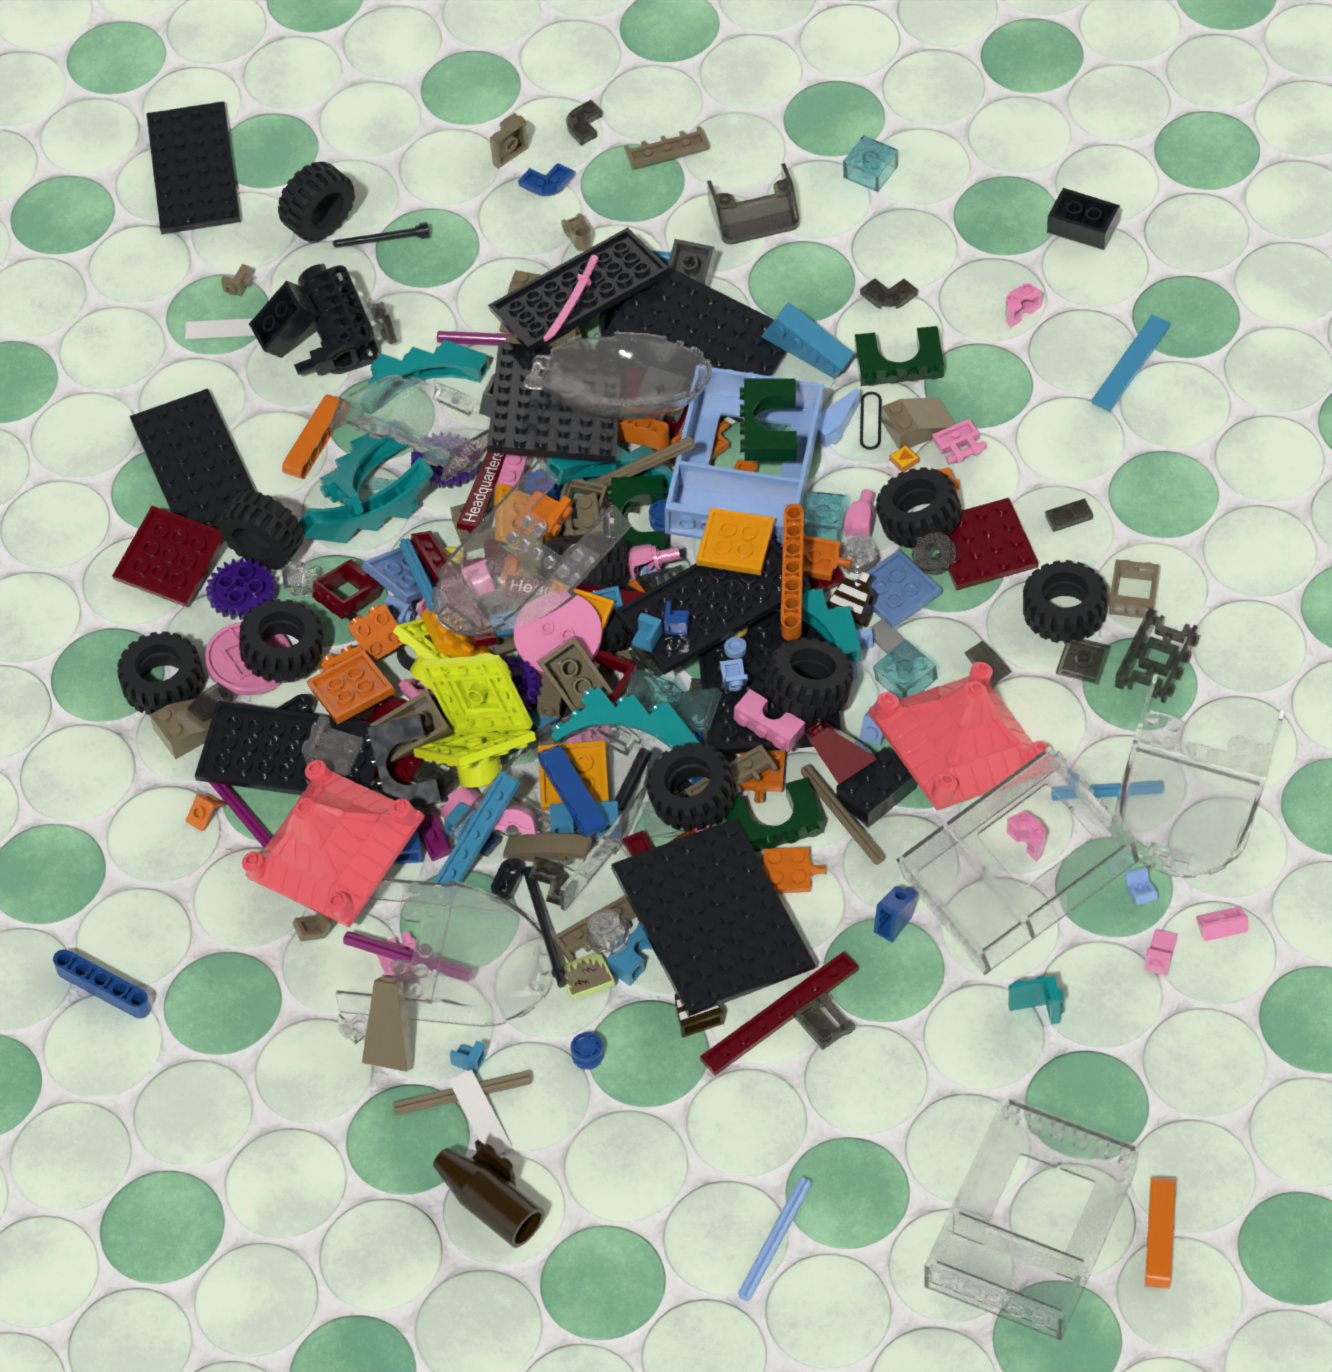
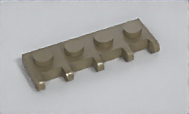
M701 126L696 127V132L685 134L684 131H679L680 136L670 139L660 136L661 141L647 144L646 141H641L642 146L630 149L628 145L624 146L632 169L709 149Z
M762 745L755 747L728 763L735 779L736 793L741 792L739 785L753 777L756 782L761 780L758 774L770 767L773 772L778 770L776 764ZM705 777L684 789L686 795L691 797L700 793L708 785L710 779Z
M624 895L554 935L553 940L568 962H572L574 960L572 953L581 948H584L586 952L591 951L590 943L602 936L606 941L610 940L609 932L621 925L625 930L629 929L630 924L628 921L635 918L636 915Z

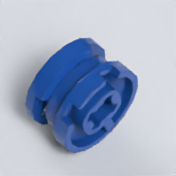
M667 500L656 501L649 508L650 526L654 531H665V506Z
M592 1032L580 1033L573 1038L570 1048L574 1064L581 1069L587 1070L599 1066L602 1059H604L602 1039Z

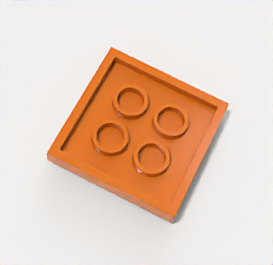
M364 650L306 681L309 689L337 725L395 694L393 686Z

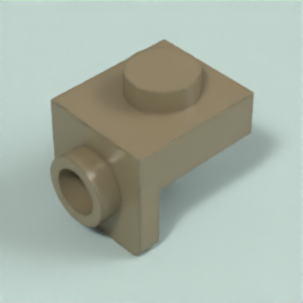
M245 264L240 266L234 278L226 276L221 278L224 292L241 297L253 281L250 266Z
M316 913L315 916L295 918L292 924L300 941L325 939L331 928V919Z

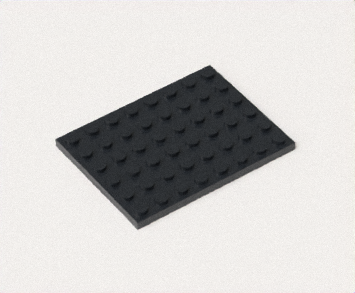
M669 267L670 274L626 299L595 346L596 351L644 375L647 374L650 366L686 377L693 386L698 365L773 376L788 353L761 337L774 320L773 318ZM727 416L739 423L744 422L743 418Z
M498 342L487 452L615 463L622 363L595 350L577 351L574 348L556 349L553 346H546L545 348L539 347L529 353L522 344Z
M773 611L750 624L747 633L741 637L746 642V653L738 659H742L744 674L748 676L746 686H742V690L729 691V688H723L720 661L735 660L728 657L724 652V643L727 639L698 655L707 743L723 755L747 753L759 745H762L766 751L784 750L777 748L771 741L757 736L754 731L746 726L739 725L734 720V707L749 689L768 699V712L765 714L767 718L775 720L785 714L781 706L778 707L774 704L765 688L771 655L778 646L788 641L783 638L781 633V612ZM802 620L801 636L797 640L800 638H806L807 640L815 638L820 642H827L815 628ZM839 711L834 715H827L825 718L820 719L818 717L813 719H806L805 716L797 717L805 722V732L792 749L813 747L806 732L809 731L808 727L817 721L820 723L826 721L842 731Z
M736 818L611 864V869L688 1017L815 969V963Z

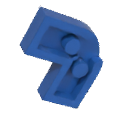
M556 163L547 175L529 168L518 180V184L520 187L537 195L550 196L560 192L573 178L574 170L559 163Z

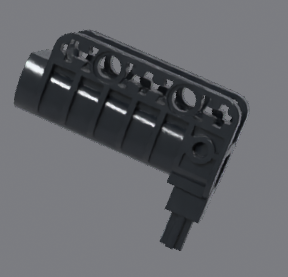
M317 264L303 271L298 278V285L304 287L319 313V316L313 323L320 337L321 347L309 351L310 359L294 364L297 375L314 369L317 375L329 371L333 374H343L372 364L379 357V350L374 340L371 324L347 268L337 265L326 269L325 264ZM338 273L342 275V281H339ZM367 348H370V351L373 354L372 356H369L367 354Z

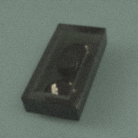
M1084 498L1045 511V518L1052 531L1056 532L1092 520L1093 513Z

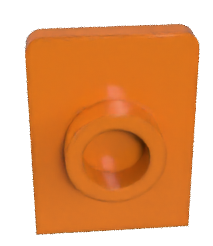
M198 794L193 801L186 822L200 831H204L214 808L225 807L226 803L211 794Z

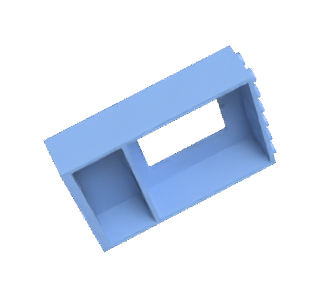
M698 365L681 440L687 437L694 439L695 447L677 456L665 506V533L702 539L710 508L774 517L775 525L771 539L778 547H783L784 509L789 504L795 503L800 506L803 504L822 413L824 384L796 380L795 409H766L756 416L757 421L790 426V431H797L796 461H783L780 476L712 466L709 465L720 416L744 419V417H740V404H744V400H740V387H744V378L778 377Z

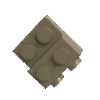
M514 113L500 122L501 130L490 137L493 165L498 169L528 149L527 124L521 115Z

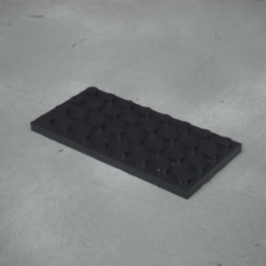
M224 101L146 113L161 235L241 222Z
M627 227L490 303L488 306L493 315L530 353L668 276L670 270ZM591 255H596L599 259L590 276L591 285L585 286L556 335L545 342L544 336L557 319L578 283V274L583 275Z
M208 388L129 416L171 513L219 530V518L233 498L244 491L255 492Z
M771 539L761 575L700 566L695 563L616 609L615 616L633 637H635L639 629L638 618L641 613L662 620L663 633L652 652L644 651L661 672L666 675L781 607L783 552ZM804 576L802 594L810 590V583ZM666 601H671L672 610L689 611L687 635L665 634Z
M217 701L195 772L196 781L302 795L310 783L305 775L306 766L314 760H321L330 771L372 790L378 769H374L371 756L374 753L372 746L368 747L365 734H368L367 728L371 727L370 724L373 722L347 719L337 725L331 716Z

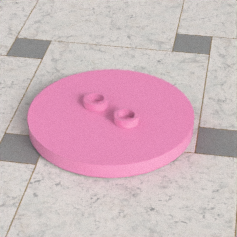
M551 592L535 598L521 611L514 627V642L520 658L524 662L528 661L531 664L530 667L533 666L538 671L537 673L543 675L546 674L536 661L571 636L576 638L591 661L598 653L602 642V625L596 610L587 600L569 592Z
M241 622L228 625L219 630L210 639L205 650L206 670L215 684L228 692L239 695L263 694L281 684L275 683V680H270V682L263 680L262 676H255L252 674V670L249 671L244 666L239 650ZM283 634L272 635L263 640L273 647H290L289 641Z

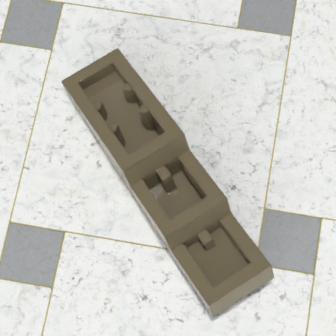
M564 833L508 837L503 858L544 864L547 863L548 859L566 862L568 857L586 860L592 839L591 836L583 837V835Z

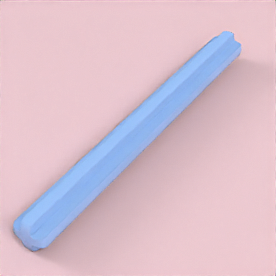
M801 1177L796 1183L738 1291L740 1299L749 1301L753 1296L811 1187L810 1180Z

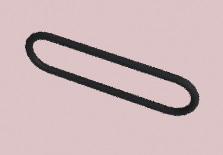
M872 391L863 394L861 397L860 445L868 450L877 448L881 443L882 399L878 393ZM867 395H875L879 399L878 442L875 446L871 447L863 443L864 398Z

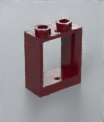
M350 559L313 581L312 598L329 609L331 613L344 619L379 598L381 584L366 573L360 565ZM345 582H349L359 590L345 600L331 592Z
M599 650L592 660L597 670L600 665L624 674L612 696H607L616 707L617 704L615 702L625 694H628L638 678L637 664L629 659L619 658L609 651Z

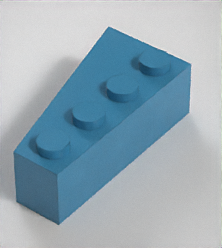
M790 302L774 318L761 336L833 379L837 377L854 355L851 350Z

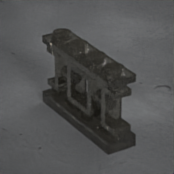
M1148 608L1116 673L1115 687L1123 690L1125 686H1128L1127 689L1132 690L1135 682L1154 688L1152 698L1157 699V697H1160L1161 702L1165 704L1168 697L1173 696L1176 688L1174 684L1176 680H1181L1184 672L1183 666L1185 663H1189L1192 656L1191 649L1192 647H1197L1200 635L1197 634V625H1193L1190 628L1189 624H1185L1182 632L1164 626L1165 616L1160 615L1158 617L1156 616V610ZM1154 626V634L1162 636V640L1150 636ZM1172 640L1184 644L1180 654L1179 646L1171 644ZM1152 649L1170 655L1165 665L1147 659ZM1138 659V667L1147 670L1146 673L1133 670ZM1155 673L1165 677L1168 676L1163 688V680L1154 677Z

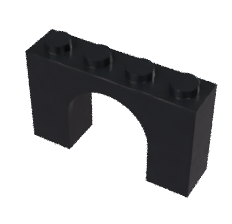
M416 714L367 728L368 734H365L368 747L372 746L374 753L371 756L374 769H378L379 777H376L379 790H383L385 797L395 801L402 798L406 799L414 809L444 802L439 780L432 779L414 785H402L393 778L390 772V758L400 745L427 738L422 715Z

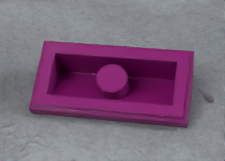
M430 813L422 820L417 828V832L431 860L435 861L450 855L455 845L450 835L445 833V825L442 819Z

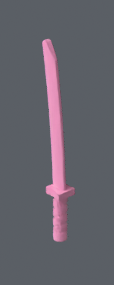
M591 255L583 275L578 274V283L557 319L544 336L545 342L556 335L585 286L591 285L590 276L599 259L596 255Z

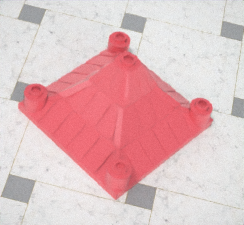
M985 662L974 663L971 666L968 677L913 694L912 696L898 699L892 693L883 692L877 697L875 706L870 707L868 711L872 720L936 810L1048 773L1052 767L1048 762L1051 755L1050 746L1040 741L1032 742L1025 734L1022 727L989 684L993 670Z
M314 760L305 769V775L310 781L306 790L291 809L285 821L280 825L274 837L269 841L263 853L260 854L257 851L247 853L242 860V867L246 871L245 876L249 880L350 928L425 816L422 812L414 809L408 800L402 798L395 801L330 771L323 761Z

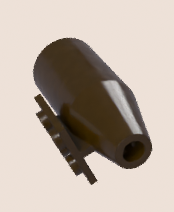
M480 1140L475 1142L477 1153L472 1158L450 1148L443 1149L436 1156L433 1167L458 1202L513 1248H518L529 1241L542 1224L545 1211L516 1187L513 1164L507 1158L499 1157L491 1145L488 1143L484 1145Z

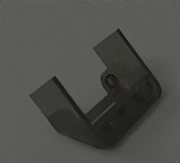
M785 163L781 164L782 179L775 182L773 186L774 194L736 203L734 196L729 193L716 194L711 180L707 181L708 203L724 243L737 244L792 231L799 227L800 216L794 185Z

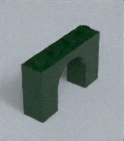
M938 327L917 328L918 353L912 359L905 362H892L881 356L878 351L875 332L855 334V353L860 385L873 386L877 384L944 378V361Z
M744 378V387H740V400H744V404H740V417H744V422H740V435H744V439H740V452H744V461H796L797 431H771L762 428L755 421V417L766 409H795L796 380L788 378Z
M663 475L611 478V486L607 488L608 499H612V504L608 505L609 517H613V523H609V536L624 540L627 544V554L632 547L647 544L656 545L660 551L665 550V531L638 532L628 528L623 522L625 514L630 509L640 505H652L656 501L664 500Z
M807 777L785 783L786 797L793 813L783 824L769 827L755 822L748 812L743 796L736 797L734 801L732 800L733 806L729 811H725L724 821L737 819L754 852H759L763 849H773L779 845L795 843L800 839L816 837L824 833V819Z

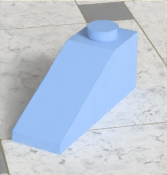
M855 388L822 411L816 440L825 448L831 444H836L848 427L860 404V390L858 388Z

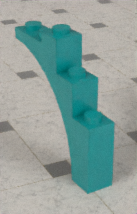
M444 340L440 347L438 346L435 349L434 354L412 346L410 351L404 355L402 361L381 353L377 360L372 362L370 368L372 378H370L365 391L361 392L358 397L360 413L368 416L376 405L388 395L418 381L433 378H459L481 383L490 369L488 355Z
M395 421L350 441L352 447L350 453L335 459L337 465L335 471L320 477L322 484L320 490L324 498L328 497L333 503L337 501L343 502L347 510L351 509L356 515L364 512L358 496L364 479L383 460L408 446L402 427Z
M617 445L615 463L548 458L544 472L546 477L560 486L580 478L602 476L655 451L646 445H642L628 453ZM660 463L633 476L663 475L664 493L668 495L674 471Z
M419 457L395 482L374 495L360 500L364 512L358 515L351 509L347 510L345 505L324 509L309 508L299 521L303 527L304 535L308 539L348 543L357 529L378 531L388 516L408 519L419 505L416 497L434 472L426 458Z
M811 589L803 593L802 620L815 628L831 646H836L841 650V653H845L851 663L861 661V647L850 606L835 607L828 610L822 589ZM779 607L778 609H776V610H774V611H779V612H781V607Z
M599 686L595 689L590 687L582 693L583 698L580 703L584 709L581 710L579 707L569 715L571 719L565 724L562 721L556 724L551 729L553 733L550 735L556 744L567 736L587 728L604 725L624 726L654 736L671 749L676 745H679V747L684 746V743L692 742V745L700 743L668 702H665L663 705L661 702L657 703L650 709L652 713L649 715L634 694L629 697L626 694L615 702L617 704L615 707Z

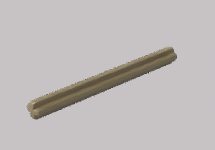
M691 437L684 438L595 478L591 482L599 481L607 486H611V478L631 477L685 453L695 447V440Z
M809 764L802 767L801 775L804 778L807 777L813 790L871 861L876 865L882 863L885 860L882 851L818 773Z
M523 1071L478 1083L486 1095L529 1085L532 1080L530 1072ZM450 1088L395 1101L393 1107L395 1114L401 1115L459 1100L453 1089Z

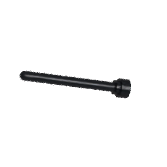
M419 223V225L415 226L416 228L337 239L333 241V246L339 248L411 236L421 237V239L430 238L428 223Z

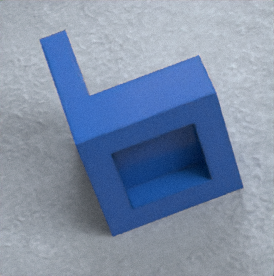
M666 601L665 634L687 635L689 611L672 610L671 601Z

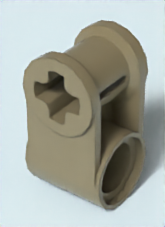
M578 213L576 217L561 220L565 235L569 237L577 250L586 251L592 247L591 229L581 213Z

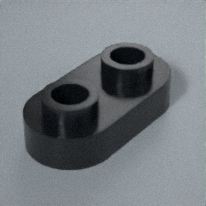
M299 694L276 709L312 714L314 702L311 696Z
M507 859L501 863L491 884L492 895L496 900L506 901L514 895L523 876L522 864L518 860Z

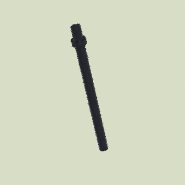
M531 867L523 868V874L551 962V974L556 979L558 987H564L567 984L564 976L566 973L565 968L561 966Z

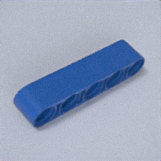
M557 745L539 752L538 759L541 767L583 837L606 829L602 813L562 747Z
M62 949L54 954L53 962L61 978L135 1018H145L150 1014L151 1005L144 990L69 950Z

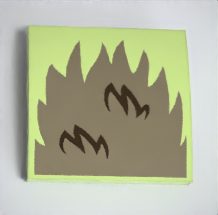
M599 951L575 959L572 962L561 964L566 972L564 976L567 984L564 987H566L571 1001L615 986L611 972Z

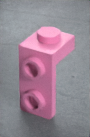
M1161 930L1154 931L1151 946L1147 949L1144 970L1163 975L1168 974L1177 941V934Z

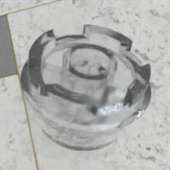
M863 533L852 534L846 538L839 553V557L852 559L851 568L841 567L849 575L850 572L854 574L866 573L879 564L881 552L869 535Z
M298 561L288 562V565L285 564V569L282 570L284 590L298 598L311 597L313 581L323 575L321 567L314 565V568L303 565L304 562Z
M602 909L590 916L587 922L586 942L595 953L600 955V952H611L614 955L628 945L626 941L630 935V925L616 911Z

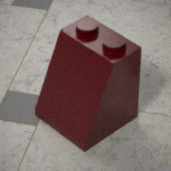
M817 721L808 727L809 731L806 732L809 741L838 784L877 760L870 748L826 721L821 723Z

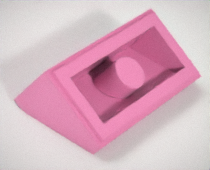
M1239 906L1196 916V921L1204 941L1248 931L1247 916Z

